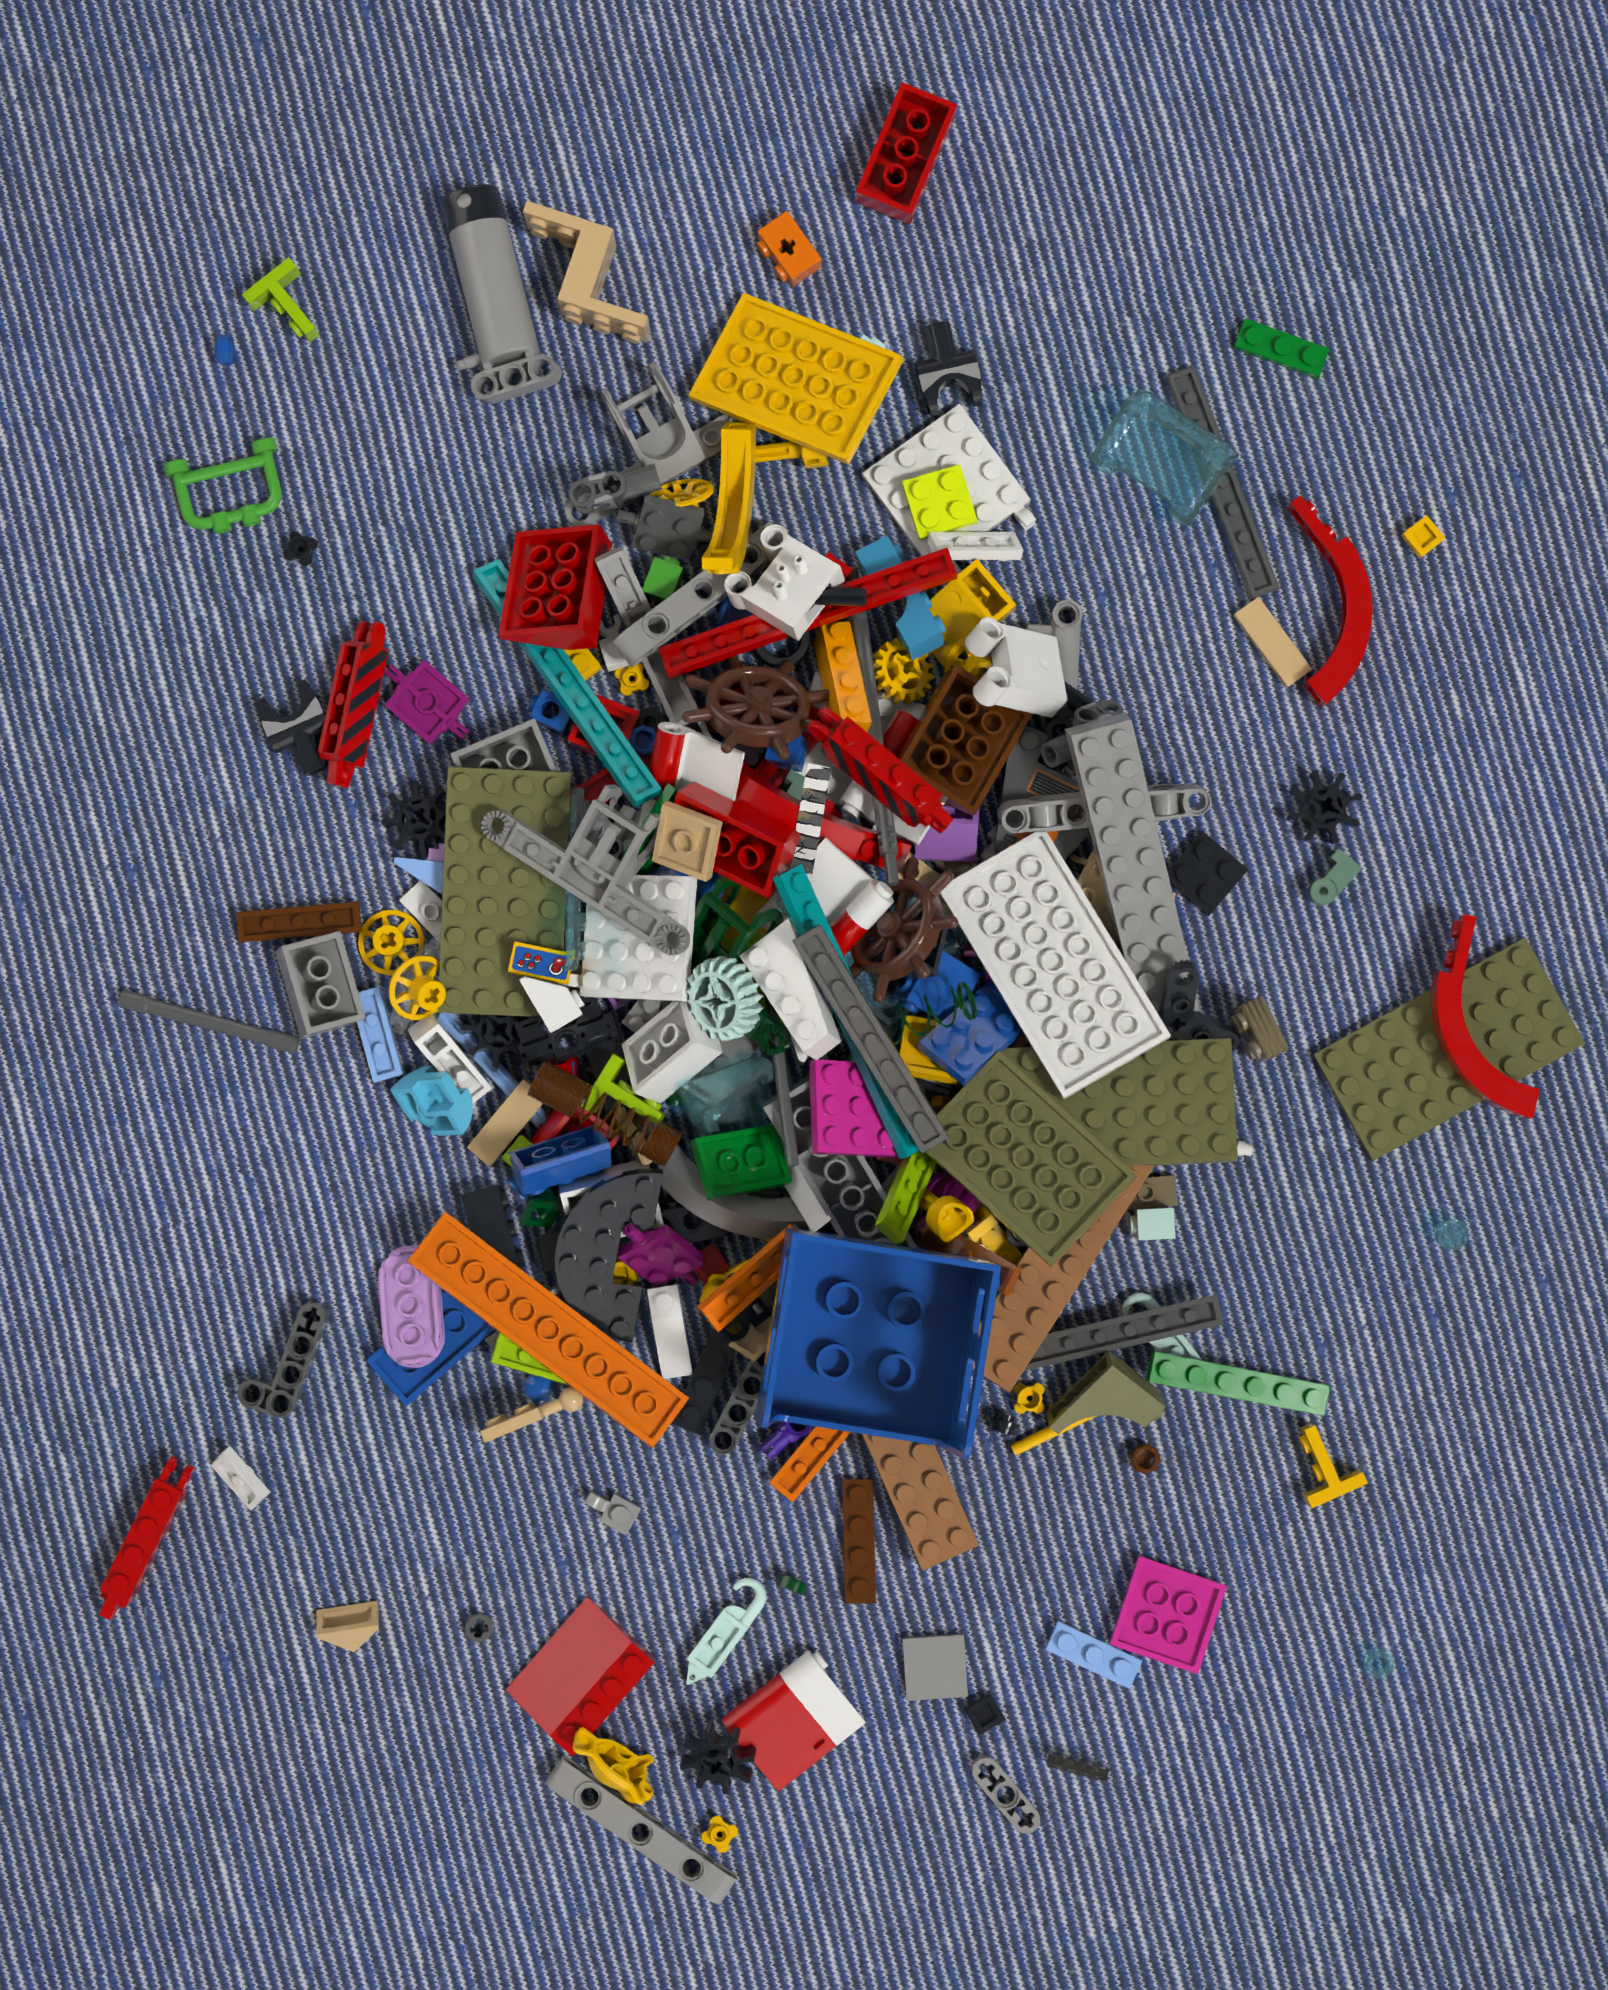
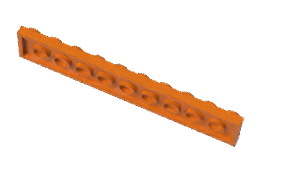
M446 1212L441 1215L406 1261L650 1448L656 1445L689 1399V1397Z

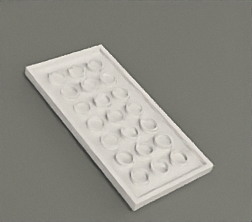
M1034 832L953 879L940 893L952 915L958 919L959 927L1063 1099L1068 1098L1171 1038V1034L1047 832Z

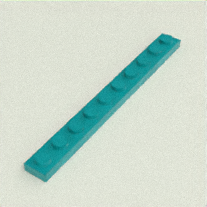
M497 559L473 570V579L501 617L509 572L501 560ZM518 642L632 806L635 808L659 796L662 790L565 651L558 648Z
M802 864L795 865L773 877L798 935L803 934L820 923L850 972ZM831 1006L899 1159L908 1158L920 1149Z

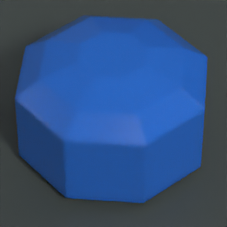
M218 335L216 338L214 353L220 365H233L235 362V343L231 335Z
M645 725L632 730L629 743L638 755L646 757L653 753L656 732L653 728Z
M530 1374L524 1382L525 1394L533 1401L547 1400L554 1391V1383L551 1380Z

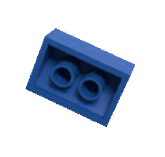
M594 1125L508 1152L518 1188L523 1195H538L543 1193L548 1187L569 1185L575 1181V1178L585 1175L596 1176L603 1173L604 1169L612 1167L609 1141L600 1129L594 1131Z

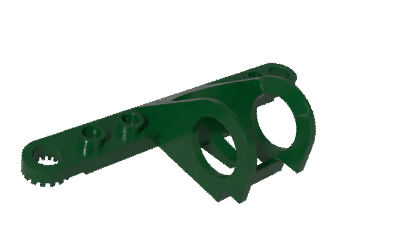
M727 877L717 879L712 890L703 894L695 909L691 974H693V969L697 965L704 963L707 959H714L719 956H726L727 959L736 958L738 964H744L740 955L749 949L747 945L755 932L767 922L772 921L767 933L763 936L765 937L783 923V914L778 909H769L756 914L752 924L749 925L730 908L737 898L742 885ZM733 886L731 894L725 902L717 897L725 889ZM710 907L715 910L714 912L708 914ZM730 925L740 933L731 952L721 945ZM763 1007L760 1013H758L760 1020L754 1024L755 1028L745 1035L757 1042L768 1055L782 1053L790 1045V1034L787 1028ZM771 1032H775L774 1034H777L776 1037H779V1043L777 1044L779 1046L774 1045L771 1041Z

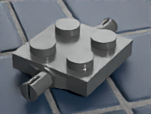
M645 495L642 506L636 513L620 509L617 512L616 522L633 525L632 548L690 561L693 548L699 540L710 543L713 531L702 529L705 508L693 505L679 507L675 505V501Z

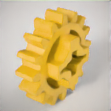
M898 638L884 643L872 655L875 659L873 661L874 670H876L875 680L879 682L876 686L877 691L884 689L886 691L884 694L885 699L894 696L895 704H899L904 700L905 704L908 705L924 697V693L931 689V685L928 682L934 679V675L928 673V670L933 667V663H926L925 661L929 654L927 653L912 661Z

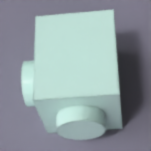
M1174 1208L1134 1209V1216H1129L1130 1234H1135L1136 1240L1176 1239Z

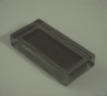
M1047 1749L1044 1760L1048 1767L1104 1782L1107 1781L1109 1773L1107 1765Z

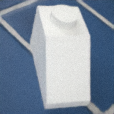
M527 976L519 979L550 1033L582 1015L580 1008L584 1006V1003L576 990L570 992L566 986Z

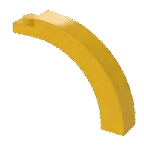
M726 422L721 428V473L717 515L711 542L702 556V570H708V573L738 574L745 557L751 525L755 484L756 427L753 424Z

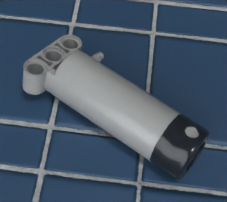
M478 184L450 192L441 200V206L479 351L478 354L459 360L457 362L459 370L471 369L482 365L483 371L476 374L472 379L471 390L474 395L489 404H496L557 384L561 378L562 370L556 361L548 355L540 353L498 188L491 184ZM545 364H550L549 373L544 377H540V368ZM521 372V381L519 384L512 386L511 379L513 375ZM489 381H493L492 391L484 394V385Z

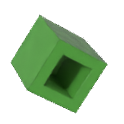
M663 556L662 559L654 557L642 588L647 598L663 602L678 590L684 574L683 567L679 566L680 562L668 556Z

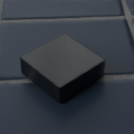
M990 1691L963 1707L979 1735L1006 1720Z

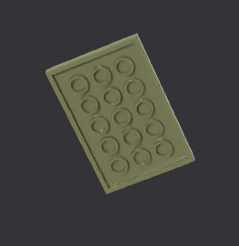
M1000 1051L937 1114L949 1134V1138L926 1151L932 1159L1051 1268L1137 1177L1135 1173Z

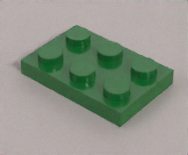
M773 1124L695 1138L690 1142L707 1201L786 1186L792 1182L780 1139Z

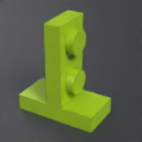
M288 257L245 291L242 296L253 311H256L271 299L270 303L280 315L286 312L292 321L288 325L299 338L304 335L309 342H312L319 336L318 331L283 289L301 275L297 266Z
M613 1054L593 1085L585 1110L590 1111L599 1097L606 1092L616 1100L621 1099V1103L630 1109L635 1107V1112L643 1117L649 1114L650 1121L654 1124L658 1120L661 1122L666 1113L660 1110L662 1104L648 1098L641 1099L634 1094L632 1086L623 1080H620L618 1084L614 1082L625 1065L626 1060L617 1054ZM602 1100L600 1101V1103L598 1104V1106L595 1108V1110H594L592 1113H595V1112H596V1110L598 1109V1107H599V1105L601 1104Z

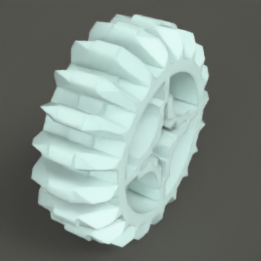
M719 956L714 959H707L704 963L697 965L693 969V974L687 978L690 986L686 989V992L689 994L687 1003L691 1005L690 1013L694 1014L696 1017L695 1021L702 1025V1031L710 1032L712 1039L720 1038L721 1041L738 1039L755 1028L754 1024L760 1020L758 1013H760L763 1007L758 1001L763 995L757 993L756 988L759 986V983H754L752 980L754 972L746 973V964H738L736 958L727 959L726 956Z

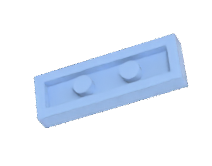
M381 987L358 992L366 1019L357 1022L373 1083L404 1075Z
M1059 1620L1045 1647L1047 1651L1129 1689L1142 1663V1659Z

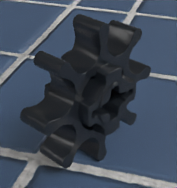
M1314 770L1309 774L1313 782V788L1310 792H1302L1297 787H1292L1289 790L1291 796H1296L1301 800L1302 809L1298 813H1290L1286 819L1288 822L1296 818H1302L1307 821L1309 830L1303 837L1305 842L1312 840L1315 830L1323 829L1329 835L1330 844L1334 845L1339 842L1335 832L1338 823H1347L1351 828H1356L1360 824L1359 820L1348 816L1346 807L1350 802L1360 801L1362 795L1357 793L1352 797H1346L1341 794L1339 786L1345 778L1344 773H1339L1336 776L1333 785L1326 786L1320 782L1319 772ZM1324 792L1322 795H1317L1316 793ZM1326 801L1328 803L1327 808L1330 811L1322 814L1320 812L1321 806L1318 804ZM1326 820L1333 821L1331 823H1324Z
M413 780L411 784L414 791L409 800L401 801L394 793L389 794V800L399 806V813L392 819L383 818L381 824L386 829L393 826L401 828V836L394 842V846L398 851H402L408 841L416 840L420 844L419 853L423 857H428V840L433 837H440L445 842V833L441 831V825L446 820V811L439 810L438 804L446 796V791L440 786L433 796L423 797L420 794L421 785L417 780ZM411 812L421 817L424 816L430 825L420 821L416 822Z
M477 1014L480 1021L477 1025L469 1026L462 1024L460 1026V1034H471L476 1037L478 1043L476 1047L468 1051V1059H473L479 1052H488L493 1060L491 1071L493 1072L498 1070L499 1057L503 1054L512 1055L517 1064L523 1063L516 1045L520 1038L515 1023H518L519 1019L525 1016ZM494 1029L496 1031L500 1029L504 1031L502 1036H493L492 1032Z
M708 1722L704 1733L706 1739H698L691 1733L686 1734L683 1747L691 1750L694 1754H683L680 1769L694 1768L700 1772L696 1781V1788L702 1789L706 1781L715 1780L721 1784L722 1793L729 1794L732 1783L730 1778L737 1777L746 1784L750 1783L753 1769L742 1763L754 1762L757 1749L754 1746L741 1748L736 1745L741 1732L740 1728H734L730 1736H720L714 1730V1723Z

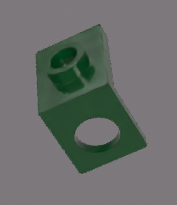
M551 1186L546 1188L543 1193L533 1195L518 1220L520 1225L551 1228L563 1207L555 1188ZM535 1209L540 1216L539 1218L530 1217Z

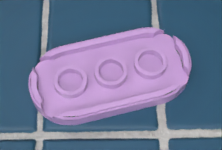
M403 1246L393 1250L388 1255L389 1257L386 1261L382 1263L378 1272L383 1345L387 1354L395 1362L407 1368H420L430 1364L440 1354L445 1341L441 1288L406 1262L416 1250V1246Z

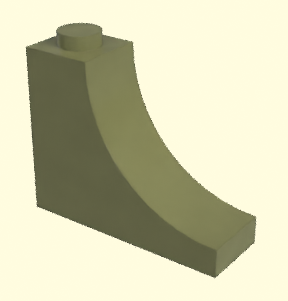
M1108 1350L1046 1411L1049 1428L1057 1434L1079 1420L1100 1415L1124 1417L1145 1428L1151 1421H1156L1160 1418L1166 1405L1162 1391L1146 1381L1144 1377Z

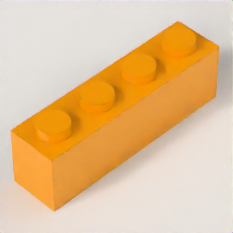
M832 622L820 626L813 645L823 690H829L830 697L829 701L826 702V707L838 714L842 719L848 716L868 733L872 720L850 622Z

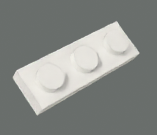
M929 532L927 540L931 552L948 547L952 560H1021L1023 548L1015 532Z

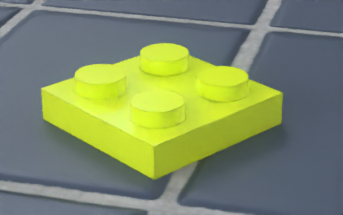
M960 464L902 481L919 541L928 539L929 532H952L978 523Z

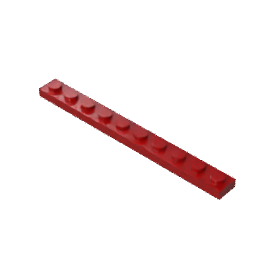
M948 547L841 584L840 587L866 589L867 602L865 606L825 605L806 631L958 579ZM751 615L659 647L658 649L666 674L670 679L791 636L758 616Z

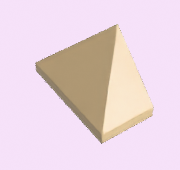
M377 1601L316 1610L317 1638L352 1652L359 1649L379 1629Z

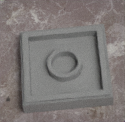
M963 1633L902 1637L907 1701L968 1697Z

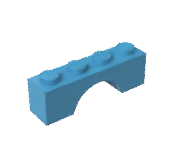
M888 536L855 551L858 565L864 576L901 564L905 560L898 543L892 545ZM925 591L903 597L907 602L902 617L895 624L898 636L912 661L945 645L942 633L946 632L945 626L938 615L933 617L929 609L932 608V604Z

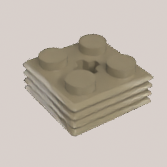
M1258 996L1233 1008V1016L1230 1017V1021L1237 1033L1242 1032L1247 1042L1243 1046L1250 1060L1255 1059L1261 1063L1288 1050V1045L1264 997Z

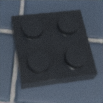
M1202 830L1167 872L1171 886L1205 915L1210 916L1246 874L1248 869Z

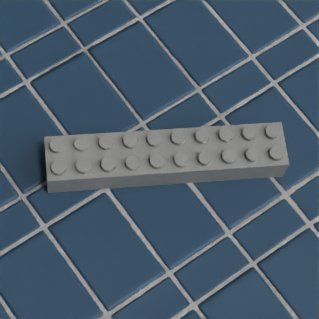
M1121 713L1067 728L1065 732L1117 947L1156 1012H1159L1167 968H1170L1171 964L1174 965L1175 961L1188 960L1132 720L1126 713ZM1180 973L1176 976V978H1179V980L1181 977L1182 979H1184V977L1187 978V975L1189 973ZM1197 994L1194 1011L1196 1012L1200 1011Z

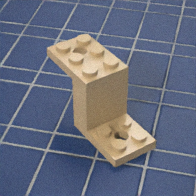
M526 201L523 214L527 229L531 230L530 233L542 239H547L548 236L559 239L560 244L574 248L557 298L561 315L565 316L564 319L576 325H581L582 322L593 325L594 330L603 334H610L611 331L621 334L622 339L634 344H638L639 341L647 343L651 332L648 316L598 300L616 249L613 228Z

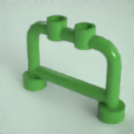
M264 438L252 442L254 456L194 471H189L186 459L173 460L163 464L166 478H173L184 521L189 526L198 530L213 528L214 534L231 531V523L239 521L243 522L244 527L260 524V516L273 512L279 506L282 498L273 453L278 451L275 438ZM263 466L270 493L269 499L266 502L246 505L229 512L214 513L204 518L197 517L194 514L187 488L188 484Z

